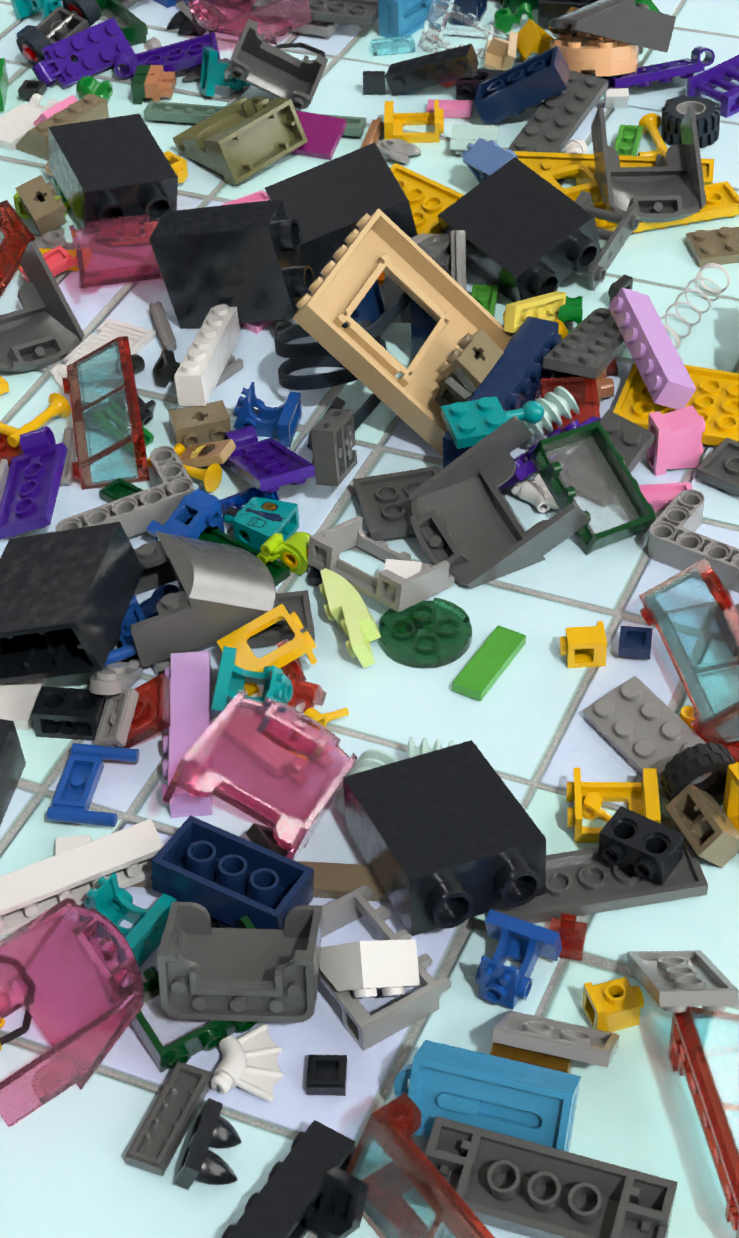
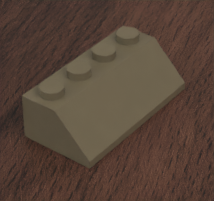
M95 94L85 95L81 100L70 104L66 109L55 113L51 118L40 122L36 127L29 130L15 145L16 150L49 161L48 127L109 118L107 99L98 97Z

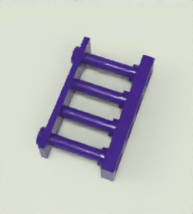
M739 55L689 78L687 97L705 95L720 102V115L725 118L738 113L739 86L730 81L735 80L739 82ZM719 87L727 92L721 93L715 90V88Z

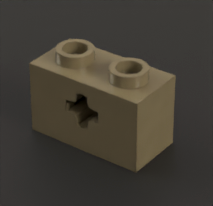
M41 175L15 188L22 205L41 236L67 223L63 214L67 211L65 205L60 198L55 199L54 196L57 194L51 182L46 183Z
M479 329L473 335L467 333L457 343L460 348H456L445 359L448 364L441 373L447 377L460 367L476 388L484 381L504 351L482 329Z
M223 400L207 403L206 406H190L168 411L171 434L175 445L181 443L185 449L192 445L224 440V433L231 431L230 417Z
M689 783L665 806L699 857L723 868L739 853V832L713 795Z

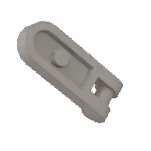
M131 659L130 662L119 661L107 664L102 671H97L96 674L90 677L89 692L97 695H116L122 693L123 690H126L141 678L143 667L140 660Z

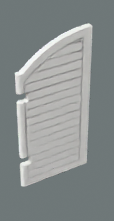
M108 318L96 329V332L99 334L91 333L63 358L62 361L66 364L58 363L49 371V375L53 376L55 383L63 392L75 399L77 396L95 395L119 372V359L125 355L138 354L157 336L156 331Z

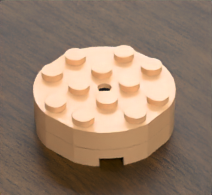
M578 31L576 36L562 33L559 34V38L550 41V49L558 46L571 71L595 74L598 77L635 72L636 68H638L639 46L580 31Z

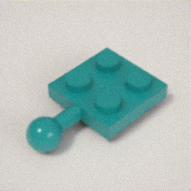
M496 396L441 406V417L457 449L474 446L513 416H517L519 420H524L530 424L538 423L544 416V408L537 401H528L521 409L504 411Z

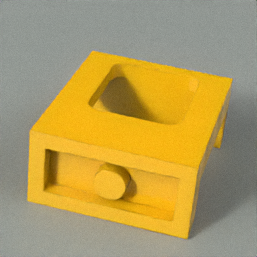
M434 100V112L394 113V101L384 102L385 139H402L408 143L439 142V134L444 133L443 108H439V100ZM407 125L435 126V132L403 133V127Z
M582 163L538 173V175L572 200H576L581 191L591 193L594 203L603 201L594 175ZM576 175V186L564 188L556 181Z
M283 603L216 641L222 652L224 646L237 648L235 665L249 671L263 672L264 667H272V665L281 668L304 654L312 665L317 662L312 652L316 648L312 637L308 631L301 633L300 630L304 627L295 611L289 614ZM284 620L294 639L269 654L257 658L247 644V640L276 622ZM245 682L244 690L249 697L260 691L257 684Z
M573 768V782H566V802H573V807H567V828H574V842L599 843V832L603 829L584 827L582 825V802L588 792L597 793L602 797L603 802H625L629 810L661 824L657 768H643L642 782H581V768Z

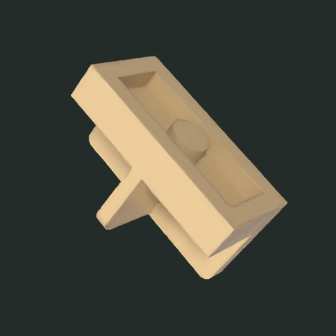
M510 31L506 41L496 37L488 40L486 43L484 67L505 71L511 69L516 58L518 34Z

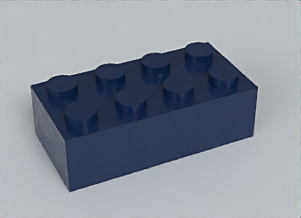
M555 46L478 84L473 105L485 125H498L511 115L517 116L532 105L538 106L545 99L564 93L568 87L570 68L558 46Z
M191 815L151 860L153 891L162 895L165 893L175 898L177 902L198 903L207 909L210 917L234 928H240V918L247 915L256 929L282 930V927L285 926L286 915L289 910L295 906L309 905L313 899L314 869Z

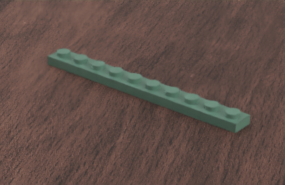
M150 101L144 110V119L153 120L154 122L170 121L176 124H197L225 107ZM326 115L346 119L347 125L343 135L350 138L362 137L367 126L366 118Z

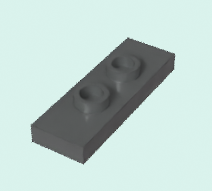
M179 1061L176 1063L125 1155L128 1165L160 1176L164 1175L211 1087L210 1082L213 1072Z

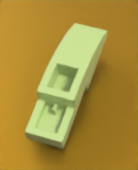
M327 568L320 570L323 583L319 584V588L325 601H328V603L324 604L326 614L330 621L336 620L341 631H344L345 635L350 638L345 641L350 656L352 658L357 657L363 668L375 664L370 642L381 638V635L362 597L354 586L339 574Z

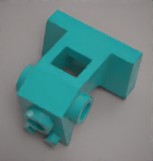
M10 0L17 20L37 12L41 13L44 20L57 7H62L61 0Z
M203 47L199 92L205 96L214 97L215 85L230 86V89L240 91L243 90V87L250 86V84L241 79L234 78L230 73L228 79H224L225 68H228L229 61H219L218 51L212 47Z
M224 646L211 707V717L224 720L227 704L256 709L255 712L263 716H275V712H286L287 702H290L293 695V686L291 680L283 673V670L274 665L272 667H264L263 672L242 669L235 665L237 648ZM245 682L264 685L262 697L242 695Z
M113 872L108 879L102 876L98 880L97 884L101 886L100 888H91L86 894L87 899L84 902V906L87 909L82 921L93 936L97 938L103 937L121 946L125 967L137 972L160 945L171 904L176 902V899L163 893L152 907L148 909L140 908L133 904L131 894L119 887L117 874ZM126 920L135 926L127 929L119 926V924Z

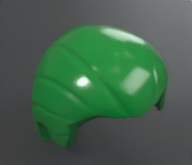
M83 76L76 85V94L79 100L87 94H95L98 97L107 99L108 102L113 93V85L110 81L99 82L91 76Z

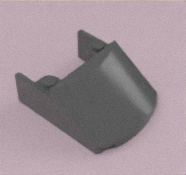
M599 0L551 19L548 30L554 34L559 35L563 33L572 34V36H576L578 31L636 45L639 46V55L643 53L644 48L666 53L669 49L676 17L649 10V5L636 3L635 6L636 0Z
M694 106L688 108L680 124L682 144L672 145L665 154L666 167L621 168L618 152L607 144L604 108H598L591 125L595 162L594 177L608 211L624 215L631 204H636L637 216H639L640 222L659 223L686 218L705 207L706 196Z
M35 241L28 243L20 261L30 281L23 284L18 290V300L23 309L0 315L1 371H29L52 365L65 358L82 342L85 336Z
M513 416L409 493L412 509L411 523L422 549L435 565L445 560L450 562L448 574L454 576L457 583L470 589L546 560L543 555L591 521L588 515L573 502L549 520H542L530 529H525L499 489L500 486L514 476L516 471V463L510 453L533 436L531 431L517 416Z
M156 531L157 542L143 544L139 548L134 549L144 568L134 592L135 595L174 581L178 582L182 590L165 595L157 603V616L130 625L129 628L142 667L171 658V653H185L212 644L278 605L277 592L270 571L260 559L242 548Z

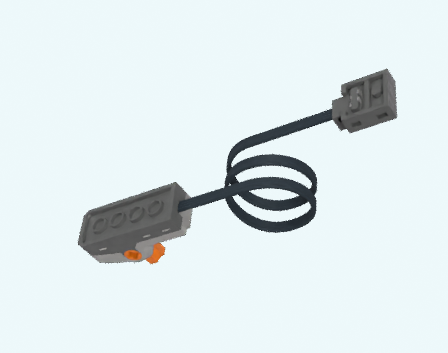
M419 234L411 237L424 252L451 276L450 234ZM382 271L377 281L378 285H383L386 311L373 324L363 329L387 350L385 341L379 335L390 323H411L410 296ZM298 324L289 326L276 335L274 339L276 354L283 358H289L278 368L279 384L283 388L290 390H314L358 380L318 342L287 344L289 341L298 338L311 337ZM348 324L342 325L343 328H347L349 326ZM309 367L345 368L315 375H289L294 371ZM374 393L354 415L353 409L331 408L310 430L308 442L313 450L312 464L316 474V485L339 486L356 466L357 452L352 450L356 444L355 431L381 402Z

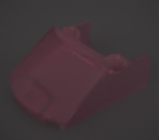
M189 0L188 3L193 20L207 30L239 37L248 19H251L258 23L257 32L259 35L261 33L265 34L263 41L277 45L275 37L284 36L287 32L312 22L308 0H278L252 11V5L256 0Z
M149 215L90 221L86 222L87 228L75 230L74 225L69 226L79 288L86 289V287L163 278L149 240L160 220H150Z
M240 690L183 756L162 801L169 804L181 789L198 798L209 797L213 794L272 828V834L277 843L282 848L289 850L286 857L295 860L303 847H306L342 787L343 777L349 775L358 757L354 752L349 757L338 746L341 741L340 738L302 712L268 697H265L264 702L245 698L247 692Z
M64 899L0 941V1017L4 1018L24 1006L52 1047L0 1082V1115L8 1127H12L74 1084L82 1090L144 1005V987L141 971L123 934L99 911L92 907L87 909L77 905L73 899Z

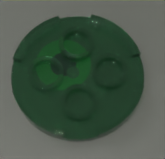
M434 597L433 601H421L400 612L389 608L379 621L381 638H378L383 652L393 661L412 668L428 669L448 665L462 657L472 642V627L468 614L458 605Z

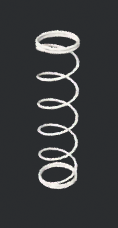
M707 263L702 266L695 279L688 283L686 290L678 295L676 301L667 308L665 315L660 317L661 320L665 318L666 326L664 325V327L673 335L676 342V350L681 345L680 338L690 335V325L700 323V313L708 312L711 309V301L718 300L721 293L729 287V273L720 264ZM707 268L722 270L726 275L727 285L720 290L719 285L713 280L702 277V271ZM697 280L700 281V284L707 291L715 294L719 293L717 298L709 299L705 293L701 292L698 289ZM703 280L714 283L718 290L709 288ZM693 282H695V286H696V289H697V290H694V289H689V290H688L689 286H690ZM687 292H698L704 299L708 300V309L699 311L689 302ZM685 293L687 302H678L681 295ZM677 304H688L694 311L698 312V321L689 323L684 317L680 316ZM675 305L677 314H668L671 307ZM667 317H679L688 325V333L686 335H678L669 327Z

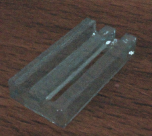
M412 35L370 40L373 56L416 52V45Z

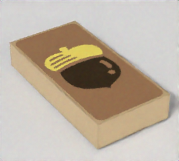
M233 439L188 446L179 458L182 464L196 468L210 466L213 463L224 464L234 452L236 445Z

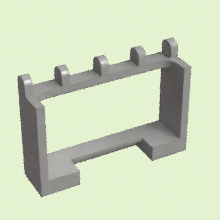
M360 516L310 536L307 564L319 570L327 568L339 574L354 586L356 590L397 612L450 588L455 581V577L448 574L450 562L446 560L434 566L426 563L422 565L423 571L406 579L388 569L379 572L377 579L339 558L341 552L357 546L384 561L386 559L413 561L409 553L405 551L397 553L388 548V542L384 540L376 542L368 538V532L362 530L363 518Z
M363 885L322 906V938L361 918L362 914L383 940H411L412 936L406 929L394 933L385 921L391 916V911L385 905L377 909L370 905L367 900L373 895V890L369 885ZM422 954L417 957L419 980L423 987L373 1015H370L359 1000L354 998V994L351 991L338 992L319 968V979L342 1007L343 1026L363 1051L439 1010V995L446 992L451 987L452 982L447 976H442L437 980L430 976L426 971L432 964V959L428 954Z

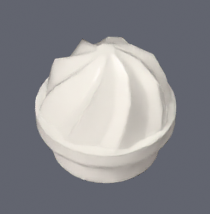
M572 139L565 146L564 153L588 154V147L583 140Z

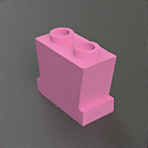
M693 405L663 415L660 411L649 413L648 431L654 434L656 440L647 450L645 459L655 476L666 474L667 469L697 468L700 456L703 454L701 438L702 433L705 432V421L701 415L699 416Z

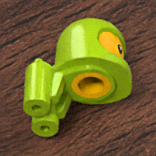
M297 532L285 541H283L281 533H274L261 545V551L256 557L264 565L269 561L273 562L280 559L282 564L290 567V571L297 575H303L309 568L307 560L310 536H312L309 533Z

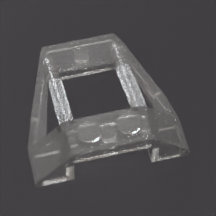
M432 0L417 47H420L427 53H436L459 47L443 40L444 36L484 39L487 43L488 40L494 37L506 41L508 34L489 23L487 26L476 21L477 16L471 13L468 16L459 11L460 7L446 0ZM452 16L477 30L445 27L449 17ZM486 44L484 48L474 49L477 57L485 58Z

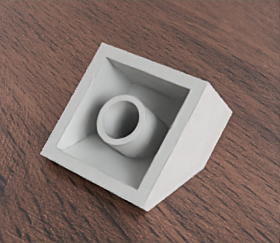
M416 939L357 941L321 947L319 968L338 992L354 991V998L377 996V990L382 989L383 997L405 995V987L420 985Z

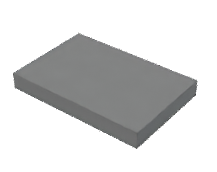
M508 1010L493 1028L491 1042L608 1068L618 1048L620 1035Z

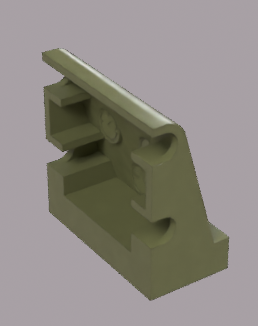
M242 97L173 137V141L180 153L222 174L226 183L233 185L239 184L308 142L292 100L290 98H274L269 101L266 97H252L248 100L246 97Z

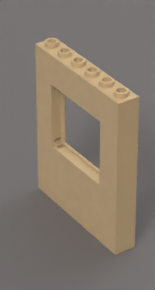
M378 208L371 216L366 213L357 222L356 226L359 229L355 228L345 238L344 241L347 245L343 244L333 254L332 257L335 261L331 260L320 272L323 277L319 276L309 286L310 295L306 293L295 306L298 308V311L292 319L443 456V436L448 429L441 417V406L434 399L440 389L437 384L446 378L441 373L448 364L445 359L456 348H460L457 343L467 333L473 335L479 329H482L503 351L514 336L510 332H505L504 326ZM382 271L437 322L407 369L350 317ZM345 322L349 325L347 328L342 327ZM400 372L403 376L397 378L396 374Z

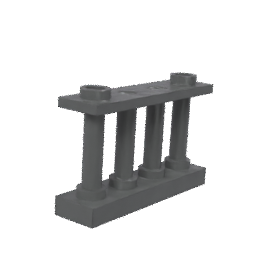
M581 191L575 200L578 205L597 219L618 224L613 232L597 228L599 239L606 240V244L601 249L596 261L585 270L578 269L574 272L588 276L589 290L594 291L598 284L605 279L607 270L632 231L637 229L639 216H637L636 204H631L623 215L594 207L591 193Z

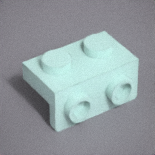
M454 124L452 126L450 149L455 150V154H461L463 150L468 151L466 146L469 142L475 144L479 138L488 142L493 140L498 144V126Z

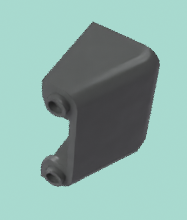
M248 19L235 45L228 64V71L234 78L241 79L276 98H290L296 109L307 108L312 102L329 59L318 55L315 60H308L309 57L305 55L303 60H300L264 42L265 34L261 33L259 35L257 32L258 23Z
M172 902L157 953L162 1009L167 1015L183 1020L281 1023L307 1021L314 1014L317 999L323 927L322 905H300L290 909L286 915L285 930L211 928L210 914L205 907L193 902Z

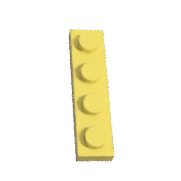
M555 291L506 304V309L503 313L504 331L510 333L517 332L528 316L548 321L558 319L559 307L566 302V293Z

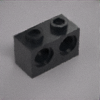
M41 686L31 713L36 737L94 741L106 702V695L93 694L89 692V689Z
M620 806L599 832L598 857L612 865L626 869L642 879L662 886L682 860L684 834Z

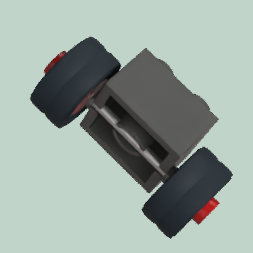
M63 0L64 8L57 7L35 28H28L17 38L16 42L20 52L33 66L46 60L41 52L42 48L88 29L100 19L101 10L96 0Z

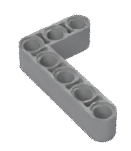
M157 447L150 453V460L158 485L65 518L56 525V531L120 522L127 537L130 538L146 532V528L152 520L164 525L178 507L182 498L195 491L193 481L172 447Z
M693 489L680 492L651 524L648 536V556L654 561L739 593V549L696 533L695 531L701 526L703 521L704 495Z

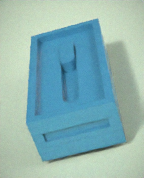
M378 0L379 36L397 42L402 41L447 14L450 10V0Z
M425 1040L414 1055L413 1064L404 1066L396 1075L394 1094L402 1104L406 1105L403 1132L429 1138L435 1118L439 1116L569 1152L581 1076Z

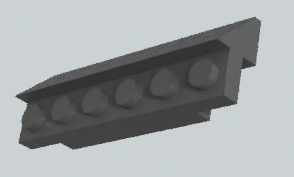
M436 1116L424 1153L425 1164L414 1196L416 1205L531 1238H668L678 1186L677 1181Z

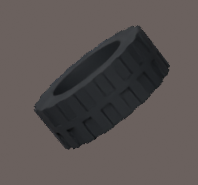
M707 742L685 748L684 751L679 754L677 753L664 766L665 769L660 775V785L669 802L696 778L713 772L705 780L694 784V786L713 795L721 806L724 802L728 765L736 762L726 747L724 748L723 744Z

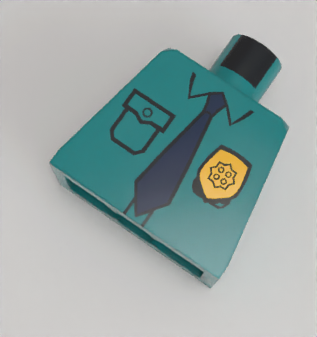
M253 497L242 510L229 507L224 516V522L232 525L234 528V538L258 551H261V545L274 533H281L283 541H285L300 527L298 504Z

